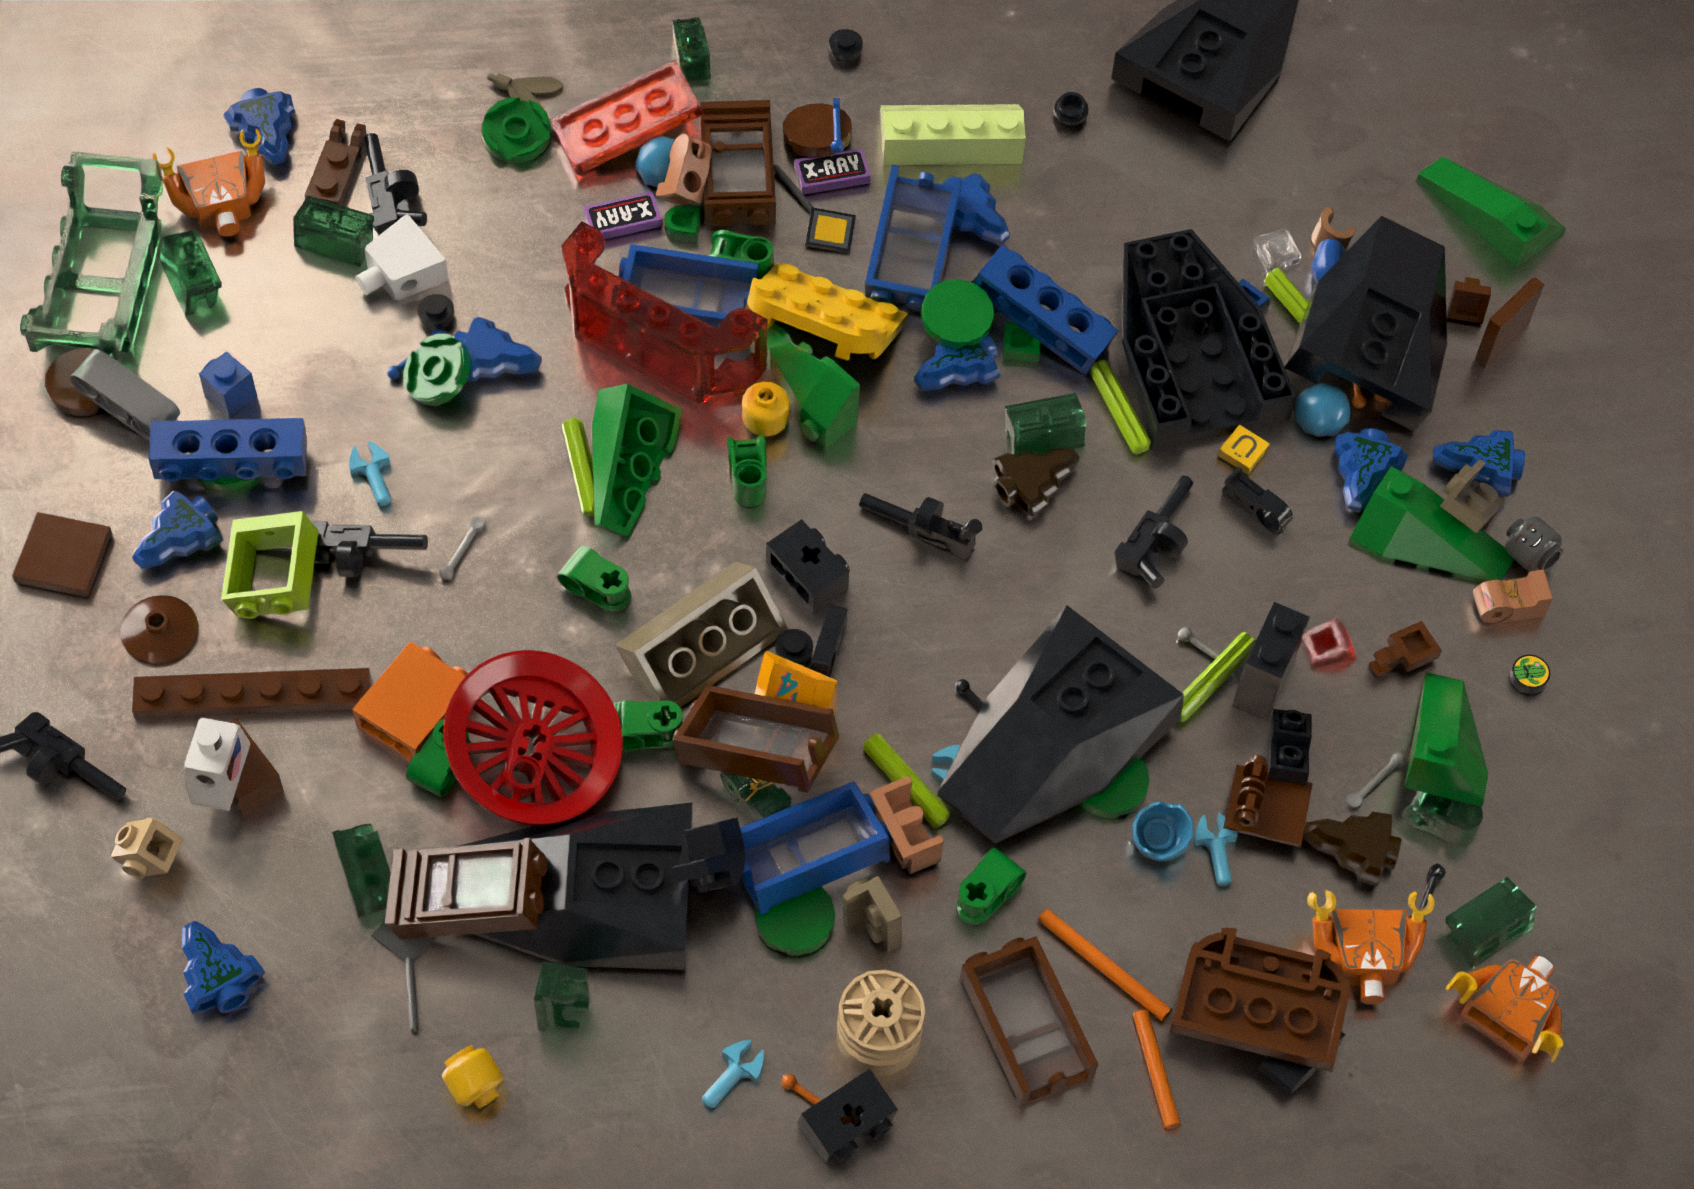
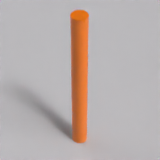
M1046 908L1038 918L1041 924L1162 1022L1169 1016L1172 1008L1050 909Z

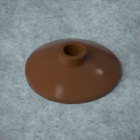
M158 595L143 599L129 609L123 618L120 635L123 646L133 658L146 664L162 665L174 662L190 651L196 642L199 625L196 614L186 602L173 596ZM164 621L158 627L151 626L154 622Z

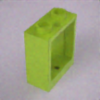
M303 511L233 520L221 600L238 618L253 619L258 615L275 613L288 615L293 611L308 610L319 530ZM293 546L287 587L251 591L256 551Z

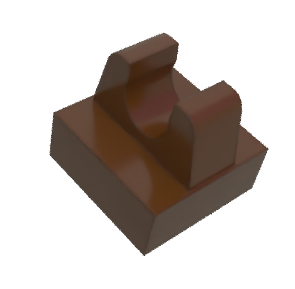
M1465 277L1464 282L1455 281L1448 306L1447 318L1483 324L1491 297V287L1480 285V279Z

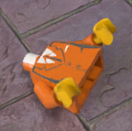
M256 129V142L247 144L245 142L244 130H241L239 139L242 145L247 148L248 155L244 156V152L241 150L176 166L178 172H174L172 167L175 159L172 149L166 147L167 155L170 157V162L167 164H161L154 152L152 163L155 168L163 171L164 176L161 179L172 205L189 218H197L200 226L203 228L217 226L219 234L226 237L238 233L240 230L238 221L248 219L251 216V205L258 201L265 186L262 154H258V147L262 144L261 133Z
M1328 890L1325 892L1327 898L1325 905L1318 907L1317 894L1314 892L1310 893L1307 898L1308 906L1316 911V916L1312 918L1315 951L1318 948L1332 954L1331 960L1341 968L1346 979L1350 980V985H1359L1362 1003L1378 1004L1385 1000L1384 985L1396 984L1400 974L1410 970L1422 950L1427 926L1424 915L1429 914L1434 909L1435 901L1433 896L1429 894L1427 905L1422 909H1418L1415 907L1417 892H1412L1408 897V905L1413 910L1412 916L1407 917V910L1335 909L1336 897Z
M1534 956L1527 967L1516 960L1510 959L1503 966L1491 964L1469 973L1458 972L1445 989L1447 991L1454 989L1461 994L1462 997L1459 999L1461 1004H1465L1468 1000L1461 1013L1462 1016L1525 1059L1531 1051L1537 1054L1538 1050H1542L1550 1055L1549 1061L1555 1062L1563 1046L1561 1038L1562 1009L1555 1002L1559 994L1558 989L1547 982L1555 969L1547 959L1541 956Z

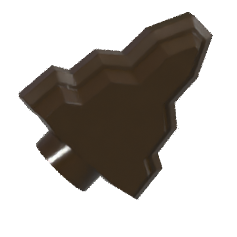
M1073 447L1055 448L1041 455L1030 451L1017 456L1009 452L993 458L991 461L998 476V479L994 481L995 491L1005 506L1010 507L1017 504L1027 516L1034 517L1047 508V500L1057 493L1058 482L1070 476L1078 464L1080 456Z
M1374 811L1368 817L1351 815L1343 822L1331 819L1306 822L1303 839L1317 850L1334 855L1341 867L1355 872L1357 880L1376 887L1381 880L1383 868H1395L1401 846V838L1391 835L1392 814Z

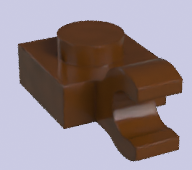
M1420 621L1390 634L1387 640L1389 647L1376 651L1373 654L1376 660L1370 662L1369 666L1376 677L1388 673L1400 663L1406 672H1409L1438 659L1442 650L1424 623Z

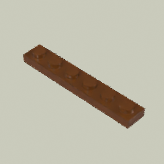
M369 668L134 677L132 713L134 718L352 710L370 689Z

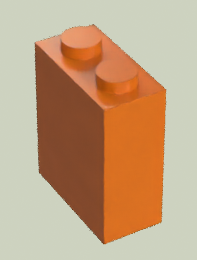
M410 641L352 709L356 727L411 762L414 755L426 742L435 725L445 718L446 710L454 691L468 673L461 667L454 666L452 668L441 661L440 656L431 648L426 646L421 648Z

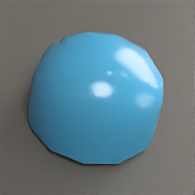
M664 136L652 138L640 148L635 171L640 174L646 185L658 188L659 183L665 182L670 163V150L675 141L673 138Z
M1328 383L1311 385L1299 395L1295 403L1296 422L1304 432L1317 437L1326 435L1336 436L1346 424H1349L1351 415L1349 400L1346 394L1337 386Z
M1161 801L1154 802L1139 811L1132 824L1133 843L1144 857L1154 861H1171L1184 854L1194 836L1193 820L1186 809L1180 804H1168Z

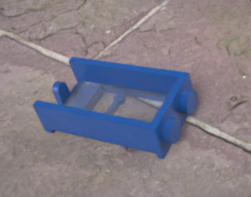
M892 164L865 280V296L871 297V299L878 302L892 303L893 301L903 303L912 310L921 311L926 294L936 284L941 283L962 192V178L955 177L953 187L934 183V175L927 172H921L919 180L900 177L899 166Z
M635 244L630 245L628 257H622L619 265L618 277L622 279L621 286H615L612 294L611 307L617 308L618 323L623 324V321L711 334L736 338L737 342L746 343L752 310L745 308L753 278L758 279V263Z
M855 781L740 828L745 848V868L740 880L760 915L769 912V908L880 861L884 860L885 863L891 861L889 844L893 843V838L884 821L879 822L877 819L876 808L871 796L868 793L862 794Z

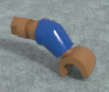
M1327 207L1322 211L1311 234V241L1317 249L1311 266L1316 282L1345 254V250L1356 231V228L1348 227L1345 232L1335 230L1330 225L1334 217L1332 207Z

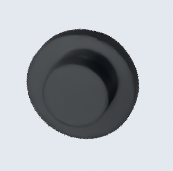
M841 29L830 36L828 46L835 59L841 62H850L861 53L863 40L857 32Z
M1064 93L1055 102L1054 115L1063 124L1078 125L1084 122L1088 116V104L1079 93Z
M441 294L426 296L418 305L419 319L431 329L444 328L454 316V305L448 297Z
M789 629L777 637L775 652L780 657L802 665L812 656L813 641L806 632L799 629Z

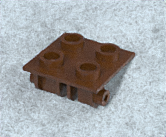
M1260 755L1252 756L1245 766L1236 765L1223 828L1301 847L1313 783L1307 782V785L1269 780V766L1266 763V759Z

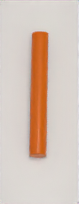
M1147 1009L1138 1010L1133 1013V1018L1166 1130L1175 1129L1181 1126V1122L1149 1011Z

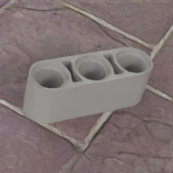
M94 349L70 376L72 385L80 393L148 441H150L151 421H175L181 414L178 406L167 396L98 349Z

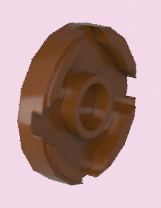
M823 103L807 104L787 114L783 121V138L786 145H791L793 151L799 155L812 158L833 155L834 152H832L830 147L834 141L833 105ZM840 109L841 141L845 148L852 139V124L847 113Z
M76 348L61 354L51 363L45 374L47 394L55 404V407L63 413L73 416H90L98 413V409L101 408L80 393L70 381V376L94 350L93 348Z

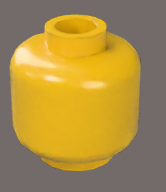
M759 382L749 387L742 398V420L745 427L751 433L767 437L781 432L789 421L790 400L787 392L780 385L773 382Z
M471 1044L444 1062L447 1068L442 1073V1079L460 1106L465 1107L475 1103L479 1110L500 1096L496 1089L503 1083L504 1075L487 1049H475Z

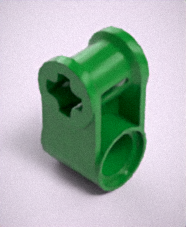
M718 230L713 233L711 238L713 247L708 256L758 263V279H762L774 266L773 246L768 239L737 234L728 230Z
M758 435L757 439L737 441L733 437H728L727 456L729 470H731L734 498L738 504L744 507L752 508L759 506L764 502L767 494L764 435Z
M579 546L557 574L558 581L568 591L587 599L607 612L618 613L623 611L631 602L627 572L622 567L601 557L589 547Z
M626 700L614 704L622 728V751L674 748L673 736L675 730L683 724L682 709L678 704L668 700L649 702ZM665 710L669 711V715H666ZM665 734L669 735V739H666Z
M444 719L435 725L422 748L412 758L406 772V779L440 797H444L450 791L456 780L444 746ZM466 732V743H471L468 732Z
M997 848L991 849L959 886L956 912L960 920L974 926L985 923L1005 900H1008L1016 893L1024 882L1027 871Z

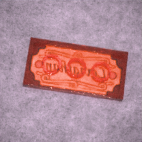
M674 59L550 119V122L578 176L704 114Z

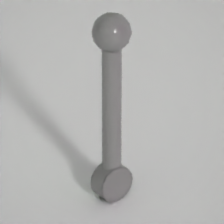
M475 516L470 520L471 528L448 565L440 569L439 574L443 580L448 581L454 577V568L477 532H482L485 529L483 517Z
M1183 627L1179 630L1178 637L1181 641H1189L1214 660L1220 655L1193 636L1190 628ZM1241 664L1231 674L1233 679L1240 680L1244 665Z
M1399 752L1394 753L1391 756V762L1358 793H1351L1347 797V807L1351 810H1358L1362 805V799L1396 767L1400 768L1405 764V756Z

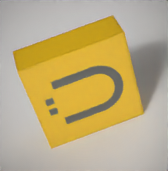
M1239 425L1220 447L1217 456L1234 467L1241 468L1242 472L1249 475L1267 453L1270 443Z

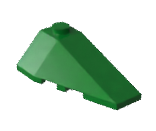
M1441 157L1418 173L1417 178L1515 268L1565 233L1566 228L1542 206L1445 157Z
M755 315L753 317L752 338L776 383L787 392L790 400L789 407L803 434L810 441H816L824 449H827L857 425L860 384L827 356L821 360L811 354L812 348L808 344L802 342L797 346L792 343L787 331L776 324H773L768 330L756 324L758 316Z
M629 384L599 389L592 421L595 526L621 537H628L646 502L645 494L651 482L657 481L661 473L659 467L665 455L671 454L676 444L682 409Z
M1392 466L1374 491L1348 541L1380 560L1394 563L1395 559L1417 564L1416 568L1427 571L1430 567L1451 572L1453 577L1478 583L1502 580L1514 562V559L1507 554L1506 548L1485 531L1480 529L1478 533H1475L1440 507L1444 499L1427 485Z
M1426 672L1404 788L1482 807L1487 786L1488 770L1464 681Z

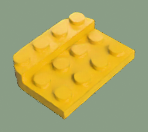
M778 262L762 279L753 278L745 308L752 310L758 316L756 324L768 330L778 320L837 343L835 357L849 360L850 353H868L872 359L878 358L904 328L908 313L898 310L891 303L875 301L865 297L858 290H847L832 284L827 278L814 277L799 271L794 265Z

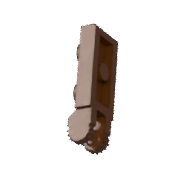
M335 120L330 130L329 141L326 140L304 195L306 203L341 210L361 158V149L367 131L366 125L357 123L351 135L350 145L341 143L346 130L345 121Z

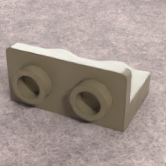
M1481 459L1472 467L1465 464L1460 472L1454 475L1443 490L1448 496L1440 506L1475 533H1478L1504 503L1492 486L1474 480L1486 464Z
M879 876L869 881L867 879L858 880L851 884L843 894V923L847 930L865 922L872 940L876 944L881 941L885 950L889 953L902 946V915Z

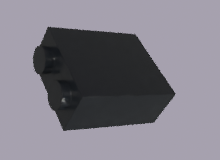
M1273 602L1245 662L1232 707L1268 721L1296 660L1310 616Z

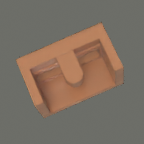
M907 776L872 790L869 794L875 803L877 819L879 822L884 821L893 838V843L890 846L902 869L907 867L909 873L912 874L941 862L944 841L941 835L929 838L922 824V808L913 806L910 802L912 780Z

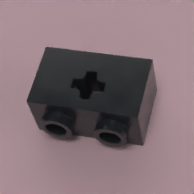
M802 519L766 543V563L812 614L848 590L850 568L846 560L840 554L834 555L826 546L822 534L816 528L810 529Z
M868 1069L801 1113L797 1124L825 1164L834 1158L840 1163L860 1149L857 1143L870 1135L875 1140L888 1132L894 1126L891 1120L895 1117L898 1109L872 1071ZM844 1114L848 1117L856 1115L858 1118L856 1125L854 1126L851 1122L844 1125L842 1123Z

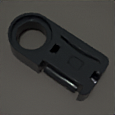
M1237 467L1225 479V486L1222 489L1223 496L1270 532H1281L1293 519L1290 507L1269 489L1264 490L1241 472V468Z
M829 604L812 657L811 670L828 677L831 676L840 642L847 625V608Z

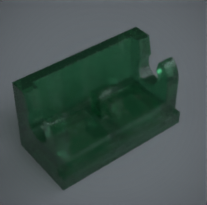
M308 195L293 217L294 247L361 267L365 259V246L373 241L374 215Z
M197 229L162 236L160 263L184 315L195 314L196 304L201 299L206 298L209 308H212L217 302L218 289L222 288V282Z
M1076 393L1005 406L1006 438H1011V454L1017 456L1030 451L1041 455L1055 448L1073 447L1075 449L1085 447L1086 416Z
M362 824L342 831H333L336 850L358 918L385 910L387 908L391 872L378 831L373 830L372 824Z
M1506 877L1446 916L1445 923L1452 931L1447 935V938L1467 960L1471 968H1474L1533 929L1537 906Z
M542 961L534 996L538 1030L546 1031L547 1028L563 1031L578 1030L580 1023L575 1020H565L562 1014L569 1008L576 1011L589 1009L588 970Z

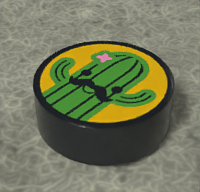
M1523 655L1515 660L1510 670V681L1522 693L1537 694L1546 687L1550 679V668L1542 658L1536 655Z

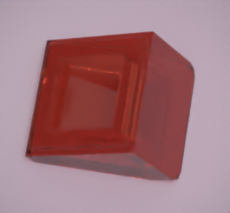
M1337 618L1304 633L1303 638L1315 668L1356 658L1347 629Z

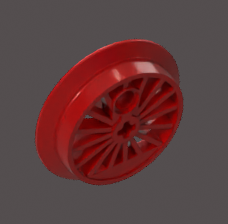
M519 650L503 653L484 661L470 671L460 682L446 710L443 730L444 746L447 759L456 779L479 805L489 812L512 822L526 825H551L571 820L593 807L608 791L621 763L623 748L622 728L612 700L601 684L590 673L576 663L556 654L535 650ZM491 693L504 716L481 698ZM507 695L516 698L518 713L516 712ZM528 702L534 703L531 718ZM543 706L551 708L541 721L540 717ZM471 710H475L495 727L469 720ZM559 711L572 715L548 727ZM583 721L587 733L554 736ZM466 732L495 741L466 743ZM527 737L532 738L531 744L535 747L529 755H524L529 744ZM590 744L591 755H585L562 747ZM501 752L475 767L469 755ZM562 761L588 768L585 779ZM505 762L504 769L491 786L486 784L480 777V774ZM519 771L524 773L528 777L529 784L518 783L513 776V772ZM553 772L576 790L567 796ZM541 780L544 781L553 796L554 802L544 803ZM499 787L505 796L496 792ZM531 795L532 804L519 802Z

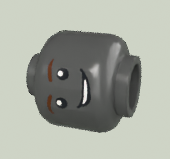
M1531 517L1525 521L1518 519L1506 532V536L1509 537L1506 543L1507 554L1529 572L1544 569V572L1549 570L1563 553V550L1560 548L1562 537L1539 517Z

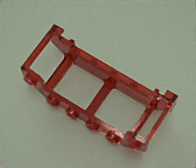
M583 221L578 224L561 245L569 281L564 288L565 299L576 339L695 403L710 401V396L728 392H733L734 396L744 395L746 390L755 384L767 369V318L749 309L740 308L729 312L720 325L714 328L594 264L604 252L605 238L598 229ZM755 341V352H751L745 360L734 361L726 357L717 369L714 368V356L746 350Z

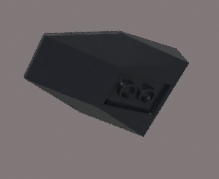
M1176 0L1163 8L1115 52L1111 79L1139 94L1143 92L1150 81L1202 107L1203 113L1200 126L1230 141L1281 74L1299 0Z
M1380 216L1316 283L1284 365L1285 369L1313 383H1317L1328 370L1387 399L1382 416L1415 431L1432 412L1447 347L1445 246L1386 217Z
M1192 229L1124 243L1122 344L1146 432L1151 440V451L1230 434L1239 425L1248 430L1289 421L1297 396L1262 310Z
M1066 605L988 695L938 789L937 796L990 840L997 843L1104 793L1181 719L1184 694Z
M692 802L581 814L561 823L535 825L459 845L469 846L524 841V838H530L540 851L545 854L547 861L546 874L541 878L540 891L543 896V911L541 914H538L537 929L478 933L474 935L563 966L686 970L689 880L675 883L671 867L689 863L691 859L684 830L693 828ZM512 864L455 869L452 895L455 902L451 909L508 905Z

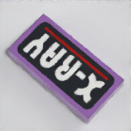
M863 148L842 151L827 157H807L794 160V169L803 195L870 183L871 175Z
M653 192L584 207L585 219L593 242L662 227V219Z

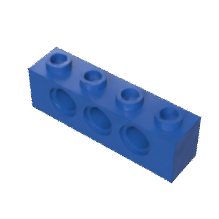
M1003 244L980 270L973 282L986 291L993 303V308L1032 337L1038 339L1043 345L1085 376L1091 370L1092 365L1106 351L1119 331L1106 317L1096 314L1084 305L1076 295L1062 289L1053 282L1049 275L1039 272L1028 264L1019 253L1009 250ZM1012 283L1019 285L1022 289L1016 288ZM1041 305L1047 306L1050 310L1044 309ZM1070 326L1077 328L1080 332L1074 331Z
M303 418L151 421L149 463L154 480L162 479L170 482L196 478L207 481L218 478L251 480L256 477L289 479L294 476H306L307 435ZM271 449L269 452L262 453L263 450ZM228 450H234V451L231 452V453H224L225 451H228ZM190 451H196L195 453H192V454H186L187 452H190Z

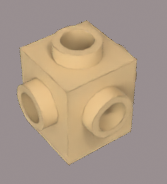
M154 818L127 822L116 835V846L111 858L123 865L122 870L125 873L142 879L145 876L168 873L184 838L169 829L163 822Z

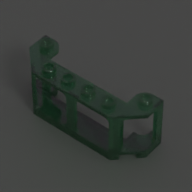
M72 151L68 165H64L61 171V185L67 188L70 206L67 216H62L60 221L61 239L59 245H55L52 251V273L45 277V299L43 305H38L37 308L32 307L28 314H23L20 332L22 336H25L30 352H38L50 345L93 348L103 351L115 360H120L122 352L129 353L133 349L162 233V219L158 218L157 213L159 197L163 195V178L158 160ZM83 166L139 171L141 176V192L139 196L141 212L86 206L84 203L85 173ZM96 227L136 231L124 278L75 274L71 272L81 232L84 228ZM78 289L120 294L115 317L108 318L107 323H101L99 333L56 329L64 296L68 290Z

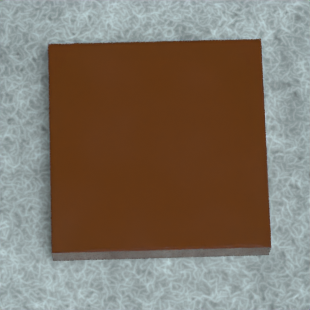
M1536 277L1531 278L1489 319L1475 361L1486 367L1529 325L1545 285Z
M37 512L12 575L14 582L88 597L112 535L110 526Z

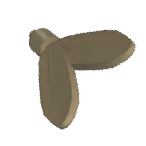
M500 73L497 76L493 74L487 75V79L494 82L495 87L507 91L510 97H518L528 102L532 100L537 102L542 108L543 106L535 96L553 95L563 88L562 82L552 77H525L512 80V78Z

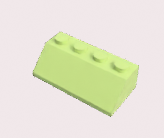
M1019 104L881 105L880 107L883 165H990L1023 163L1026 135L1024 110Z

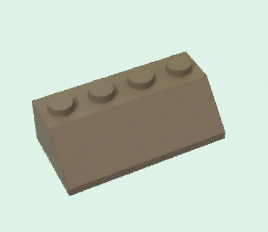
M735 561L618 642L615 647L632 677L653 701H673L681 708L701 694L706 685L712 686L774 642L782 632L789 629L756 567ZM665 710L666 715H669V711Z

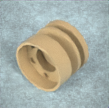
M889 970L868 971L850 982L844 989L839 1003L836 1031L838 1048L846 1062L863 1073L870 1069L874 1076L892 1075L906 1068L918 1054L925 1019L924 999L916 985L904 975ZM887 1013L889 1015V1018H886L883 1015Z

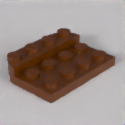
M1227 927L1221 928V933L1209 935L1199 942L1195 941L1188 956L1170 1032L1329 1072L1333 1071L1350 993V980L1346 979L1341 968L1331 960L1332 954L1317 948L1314 956L1236 937L1237 929Z

